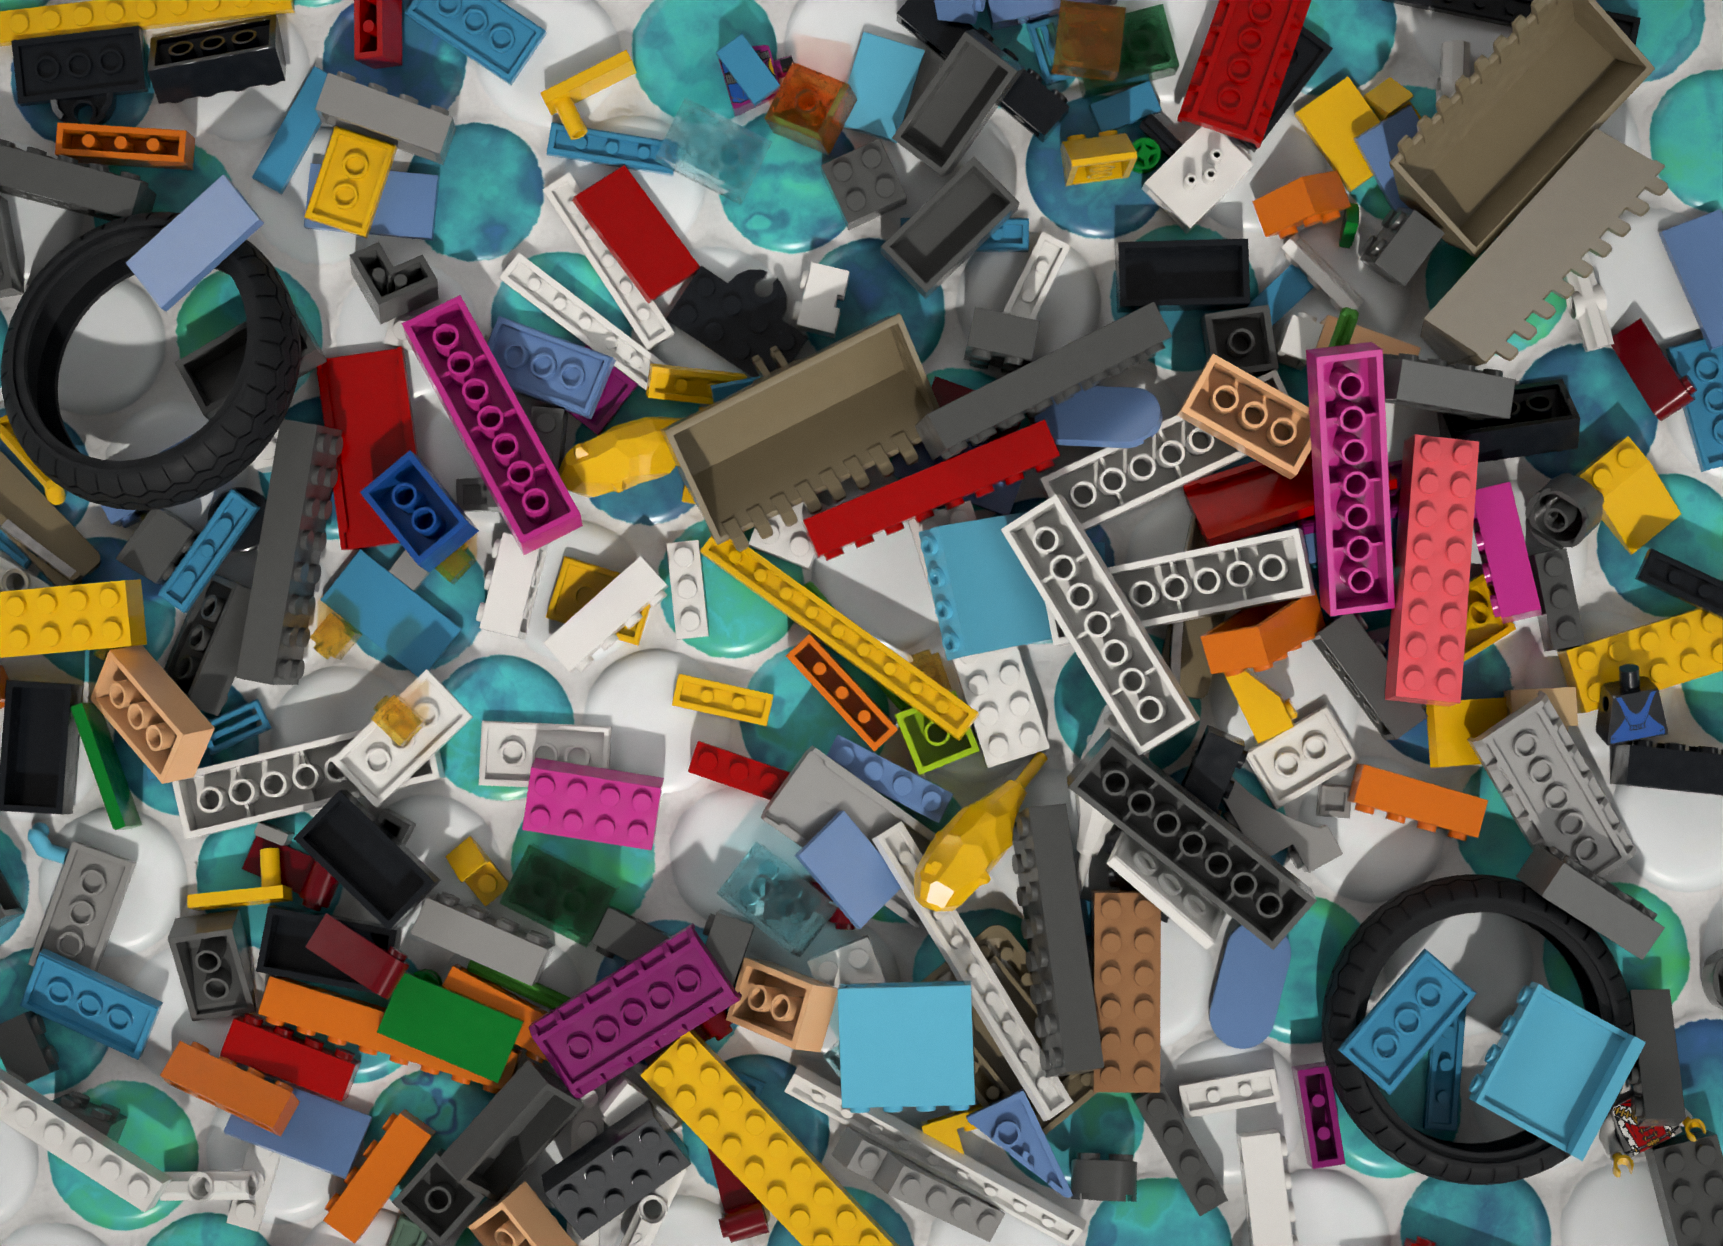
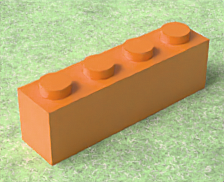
M57 122L56 156H68L83 164L95 163L100 165L193 170L195 138L186 130Z
M808 634L786 655L874 752L899 729L812 634Z
M1365 764L1356 765L1347 800L1356 804L1354 810L1371 815L1374 814L1375 809L1387 813L1385 819L1402 824L1405 823L1406 818L1418 821L1416 828L1434 833L1437 827L1449 830L1447 837L1465 842L1468 836L1478 838L1488 800Z
M459 964L453 965L442 987L523 1020L524 1024L515 1044L526 1049L525 1055L539 1063H543L544 1060L548 1061L532 1038L529 1030L532 1022L548 1012L497 984L469 972Z
M179 1041L160 1074L170 1086L281 1137L300 1103L292 1093L294 1088L279 1080L272 1084L264 1080L266 1076L258 1070L248 1067L247 1071L236 1067L237 1062L222 1056L216 1058L209 1054L210 1050L197 1042L193 1041L191 1045Z
M406 1109L400 1112L399 1115H396L394 1112L382 1127L386 1131L379 1142L374 1139L363 1153L367 1160L360 1169L355 1166L350 1171L347 1179L344 1180V1183L348 1185L341 1196L335 1193L324 1208L329 1213L323 1221L354 1244L365 1233L436 1133L435 1130Z

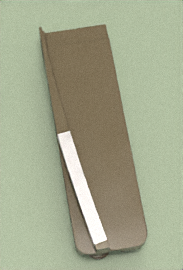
M0 451V530L55 587L82 584V578L87 574H92L100 566V554Z
M1194 514L1190 519L1184 552L1208 547L1195 521ZM1226 613L1167 625L1161 655L1188 698L1202 699L1209 692L1212 674L1200 636L1224 622Z

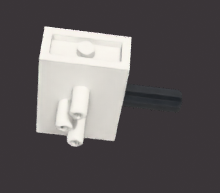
M1152 114L1145 117L1139 125V129L1148 138L1154 140L1159 145L1160 150L1169 157L1144 183L1142 190L1186 234L1254 166L1248 151L1240 145L1236 147L1227 139L1228 135L1200 127L1182 144Z

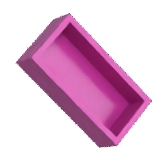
M1506 482L1477 489L1474 523H1479L1480 531L1474 532L1479 554H1486L1488 563H1483L1482 568L1487 586L1494 585L1496 594L1490 595V601L1495 618L1501 616L1503 624L1542 615L1511 483Z
M535 758L530 772L522 830L652 850L664 778Z

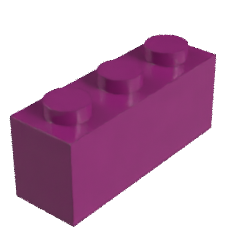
M1325 1062L1292 1066L1307 1164L1312 1169L1345 1164L1332 1077Z

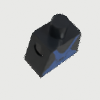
M1635 664L1620 666L1619 681L1604 683L1601 687L1596 733L1608 746L1668 735L1659 690L1648 677H1640L1639 666Z

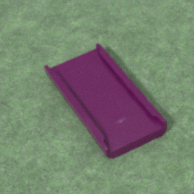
M692 923L530 1024L529 1030L532 1038L572 1096L579 1099L740 1001L742 995L740 992L737 993L695 931V925Z

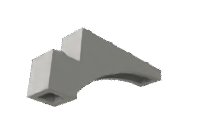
M1198 745L1192 748L1194 753L1196 752ZM1231 777V780L1235 781L1228 799L1222 797L1221 800L1227 811L1223 814V817L1268 855L1272 856L1290 846L1292 851L1288 852L1294 866L1297 869L1302 868L1304 872L1310 873L1343 854L1328 825L1314 827L1289 818L1254 797Z
M848 1126L832 1153V1156L846 1169L872 1180L888 1195L988 1242L993 1238L1005 1215L999 1208L940 1179Z

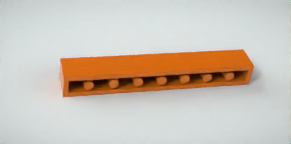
M269 976L258 1014L266 1016L265 1021L270 1024L284 1026L286 1022L297 1026L296 1031L299 1033L315 1036L316 1032L327 1035V1041L346 1046L347 1042L359 1045L358 1050L360 1052L375 1056L378 1052L390 1055L389 1060L402 1065H408L409 1061L421 1065L420 1070L434 1075H439L440 1071L452 1074L451 1079L462 1084L470 1085L471 1081L483 1084V1090L497 1094L514 1076L522 1055V1050L513 1048L501 1079L496 1083L377 1033L387 1008L283 976Z

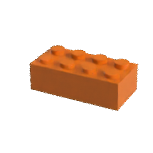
M1316 590V595L1243 609L1200 636L1211 674L1224 672L1225 676L1229 677L1238 675L1247 668H1253L1254 672L1268 670L1273 667V662L1287 658V652L1297 650L1302 647V642L1314 639L1316 637L1315 633L1326 626Z

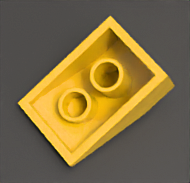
M1117 130L1100 132L1099 137L1086 138L1085 134L1072 135L1067 137V141L1062 142L1060 147L1065 186L1129 178L1137 160V151L1126 133L1118 134Z
M1629 436L1615 442L1575 475L1586 480L1602 493L1604 504L1602 505L1603 514L1601 520L1630 555L1635 553L1681 515L1680 510L1650 461Z
M1484 573L1469 580L1464 662L1516 630L1513 622L1503 624L1501 616L1495 618L1490 595L1496 593L1493 585L1487 586Z
M1248 668L1238 675L1226 677L1258 744L1294 727L1293 719L1297 718V712L1290 698L1283 700L1278 691Z

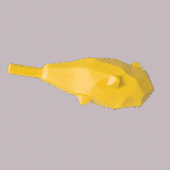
M644 417L613 426L595 438L576 444L565 455L559 468L560 478L566 489L591 498L610 492L619 493L640 483L670 474L676 464L661 429L683 418Z
M1037 752L1015 781L1008 780L980 800L965 806L941 831H937L914 874V895L922 907L936 912L953 911L962 905L979 886L988 884L991 880L989 876L990 871L1013 844L1015 818L1027 794L1025 788L1048 760L1044 753Z

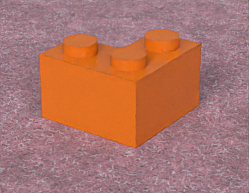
M1338 170L1300 177L1252 201L1265 237L1279 235L1280 239L1297 234V227L1303 224L1305 227H1309L1320 222L1325 224L1341 217L1340 211L1351 207Z

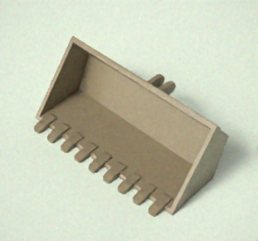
M1533 0L1529 16L1525 18L1520 14L1512 22L1513 32L1510 36L1506 38L1501 34L1493 42L1494 52L1491 56L1487 58L1481 55L1474 62L1475 72L1470 78L1462 75L1455 82L1456 92L1450 99L1443 95L1436 102V114L1431 119L1424 115L1417 122V134L1412 139L1405 135L1398 142L1399 153L1389 164L1393 170L1399 198L1410 209H1415L1445 232L1442 239L1448 245L1465 250L1471 256L1477 258L1546 185L1596 129H1599L1655 70L1649 60L1596 0Z
M1596 129L1516 218L1499 233L1496 240H1493L1484 249L1485 252L1425 316L1420 337L1442 360L1447 361L1448 365L1467 364L1479 366L1486 364L1495 353L1505 360L1512 361L1519 352L1507 340L1514 333L1526 340H1531L1537 334L1536 327L1525 320L1532 313L1546 320L1556 313L1555 307L1546 302L1545 298L1553 292L1561 298L1568 299L1575 292L1574 287L1563 280L1565 276L1571 271L1579 277L1587 278L1594 271L1591 264L1582 260L1584 255L1588 251L1602 258L1610 254L1612 246L1600 239L1608 230L1619 237H1624L1631 230L1630 224L1619 218L1624 211L1627 210L1640 217L1649 211V204L1638 198L1644 189L1657 196L1663 195L1668 190V184L1656 177L1664 169L1665 165L1657 160L1647 158Z
M900 313L887 316L803 359H797L790 363H787L778 347L774 346L770 348V356L778 366V369L769 372L759 355L752 357L751 360L760 378L753 381V384L661 429L682 481L700 510L717 545L730 539L737 551L740 552L747 549L749 543L743 532L755 527L762 539L772 536L773 529L768 520L778 514L787 527L796 524L798 519L792 507L802 502L810 514L820 512L822 506L816 495L828 490L833 500L839 502L846 498V492L841 483L850 478L853 479L859 490L869 487L870 479L865 470L875 465L884 478L893 475L895 471L889 458L899 453L907 465L918 462L919 458L913 446L921 443L922 440L915 425L928 413L940 407Z

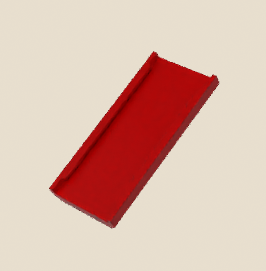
M1219 0L1177 121L1182 123L1183 120L1256 144L1255 147L1260 148L1312 0Z
M401 346L396 349L326 358L327 362L317 366L324 426L342 430L341 437L343 438V449L337 457L336 463L338 478L336 485L333 487L341 550H357L399 544L400 542L360 492L409 450L418 456L404 348Z
M1312 450L1309 452L1297 476L1291 480L1256 460L1183 485L1187 504L1196 518L1195 521L1208 547L1229 543L1315 515ZM1388 469L1390 491L1398 488L1397 478L1395 475L1392 476Z

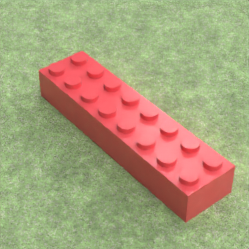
M1418 434L1404 441L1394 567L1395 608L1391 609L1385 700L1447 707L1461 703L1479 454L1478 441Z

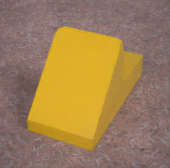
M1389 77L1363 97L1380 121H1383L1404 107L1412 105L1410 101L1414 95ZM1412 105V107H1413V109H1414L1416 115L1418 116V118H1419V120H1420L1422 117L1419 115V113L1417 112V110H1416V109L1414 108V106Z
M469 836L445 856L461 883L465 882L485 907L512 886L472 836Z
M977 1104L969 1107L968 1110L955 1111L921 1122L923 1133L964 1154L957 1129L963 1127L965 1132L977 1129L968 1122L966 1115L983 1108V1106Z

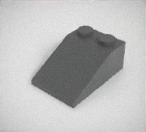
M239 909L175 918L168 936V942L192 1021L256 1012L257 1007L247 936Z

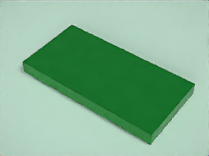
M79 703L71 706L73 717L112 828L114 830H124L141 826L142 823L104 715L94 703Z
M405 972L393 992L377 1033L498 1083L524 1021L414 974Z

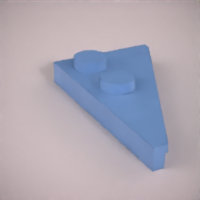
M1023 1089L966 1115L970 1124L987 1135L994 1143L1002 1147L1028 1170L1035 1173L1056 1192L1065 1198L1073 1196Z

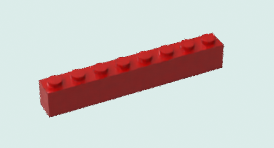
M1044 419L806 518L802 523L817 559L824 556L826 561L845 554L842 549L855 543L856 548H860L874 542L873 535L885 531L886 535L889 536L905 529L904 522L914 518L917 523L935 516L933 512L935 509L945 506L946 510L949 511L965 504L963 498L975 493L976 497L980 498L994 492L993 485L1005 481L1008 486L1025 479L1023 473L1035 468L1036 472L1040 473L1055 466L1053 460L1057 459L1060 454Z

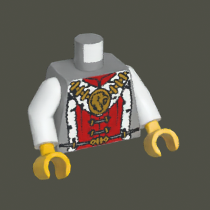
M1627 1078L1616 1104L1600 1128L1599 1140L1608 1158L1614 1161L1612 1168L1614 1176L1620 1177L1621 1171L1618 1165H1626L1630 1174H1632L1634 1167L1632 1157L1683 1132L1681 1129L1683 1126H1685L1687 1138L1695 1142L1696 1137L1690 1130L1698 1127L1706 1134L1704 1123L1700 1119H1692L1691 1113L1685 1108L1686 1119L1678 1126L1638 1127L1637 1117H1634L1631 1112V1098L1634 1096V1089L1632 1084H1629Z

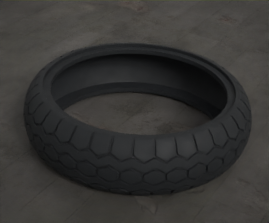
M141 213L119 218L98 226L64 247L35 276L21 297L8 327L1 361V387L8 420L18 442L32 462L48 478L66 491L99 505L125 510L162 509L196 500L217 490L245 470L266 448L282 424L294 396L300 369L301 340L296 310L286 285L272 263L247 239L214 268L233 278L240 292L247 319V343L244 360L232 391L216 414L190 438L162 453L136 460H102L83 455L78 451L65 429L60 414L58 402L59 371L66 346L82 317L102 295L115 285L135 275L126 262L180 213Z
M1455 875L1424 882L1401 892L1376 909L1352 934L1337 958L1324 996L1321 1022L1323 1052L1326 1065L1332 1077L1334 1090L1347 1114L1361 1132L1385 1154L1402 1165L1435 1179L1468 1185L1502 1184L1539 1174L1554 1167L1571 1155L1527 1130L1503 1139L1482 1143H1458L1426 1135L1413 1129L1403 1121L1390 1107L1377 1084L1337 1050L1365 1018L1372 988L1388 959L1411 936L1437 921L1466 913L1487 912L1504 914L1538 931L1559 951L1577 981L1586 1011L1633 1035L1632 1011L1621 971L1609 948L1594 929L1551 903L1522 881L1495 875ZM1622 1089L1620 1090V1092H1619V1094H1618V1096H1617L1615 1102L1613 1103V1105H1612V1107H1611V1109H1610V1111H1609L1607 1117L1609 1116V1114L1611 1113V1111H1612L1614 1105L1616 1104V1102H1617V1100H1618V1097H1619V1095H1620Z

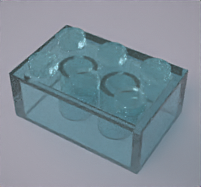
M685 97L656 155L655 162L741 205L772 141Z
M758 842L753 845L716 893L785 950L798 957H801L838 909V906L830 897L771 850Z

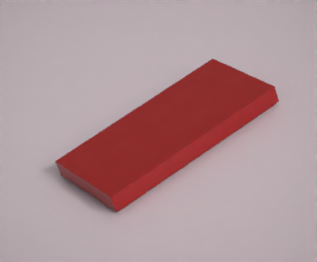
M625 165L574 196L573 203L648 304L699 270V264Z

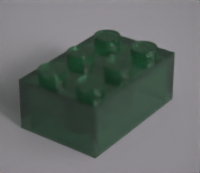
M1163 4L1075 26L1068 30L1066 38L1083 99L1176 75L1180 66Z
M532 843L528 845L499 903L587 948L591 945V941L620 887Z

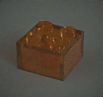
M1061 0L1058 9L1051 74L1116 81L1119 72L1126 7Z
M792 62L764 119L773 133L830 155L857 98L849 84Z

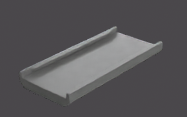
M1539 691L1537 693L1538 697L1476 738L1470 737L1467 740L1531 849L1534 850L1539 844L1549 851L1554 846L1575 862H1579L1594 872V874L1603 878L1633 858L1637 850L1546 693Z
M813 745L805 751L761 815V819L802 848L839 811H845L876 849L877 847L872 839L900 821L905 825L922 855H924L936 834ZM901 888L884 906L918 928L920 918Z

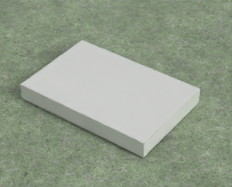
M1328 705L1322 706L1295 722L1293 728L1249 749L1246 757L1247 763L1275 810L1360 761Z

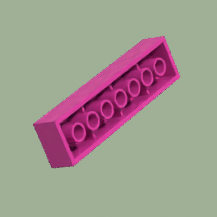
M461 295L402 323L405 336L523 555L582 527L579 510Z
M1372 342L1307 349L1306 360L1320 606L1330 616L1395 608L1383 349Z

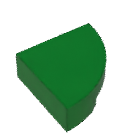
M1350 203L1351 207L1345 209L1340 231L1339 247L1350 249V246L1353 244L1359 225V207L1355 203Z

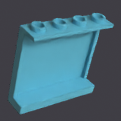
M1027 512L942 525L919 532L921 550L925 559L928 582L931 586L935 613L938 618L942 645L945 649L947 661L1052 639L1045 601L1001 531L1002 528Z
M972 980L839 985L838 1016L842 1108H850L851 1113H866L870 1111V1108L883 1107L884 1112H901L903 1107H916V1111L929 1112L935 1111L936 1106H949V1110L964 1111L969 1109V1105H975Z
M1531 981L1529 986L1525 985L1519 992L1516 1003L1519 1005L1513 1016L1508 1015L1504 1020L1500 1030L1503 1035L1498 1044H1493L1485 1056L1487 1065L1482 1074L1478 1073L1473 1078L1469 1086L1471 1094L1468 1099L1583 1161L1646 1042L1544 988L1543 985Z

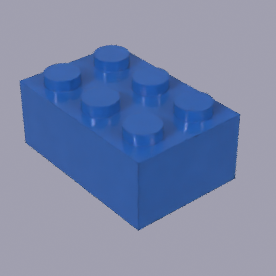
M410 450L360 492L417 565L429 573L479 532L423 460Z

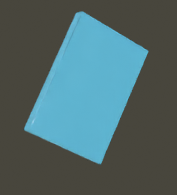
M863 32L836 119V125L897 143L892 137L904 121L925 50Z

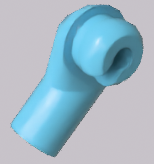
M41 822L35 823L32 829L28 831V841L36 854L42 858L65 864L70 849L52 844L47 837L50 833L49 827Z

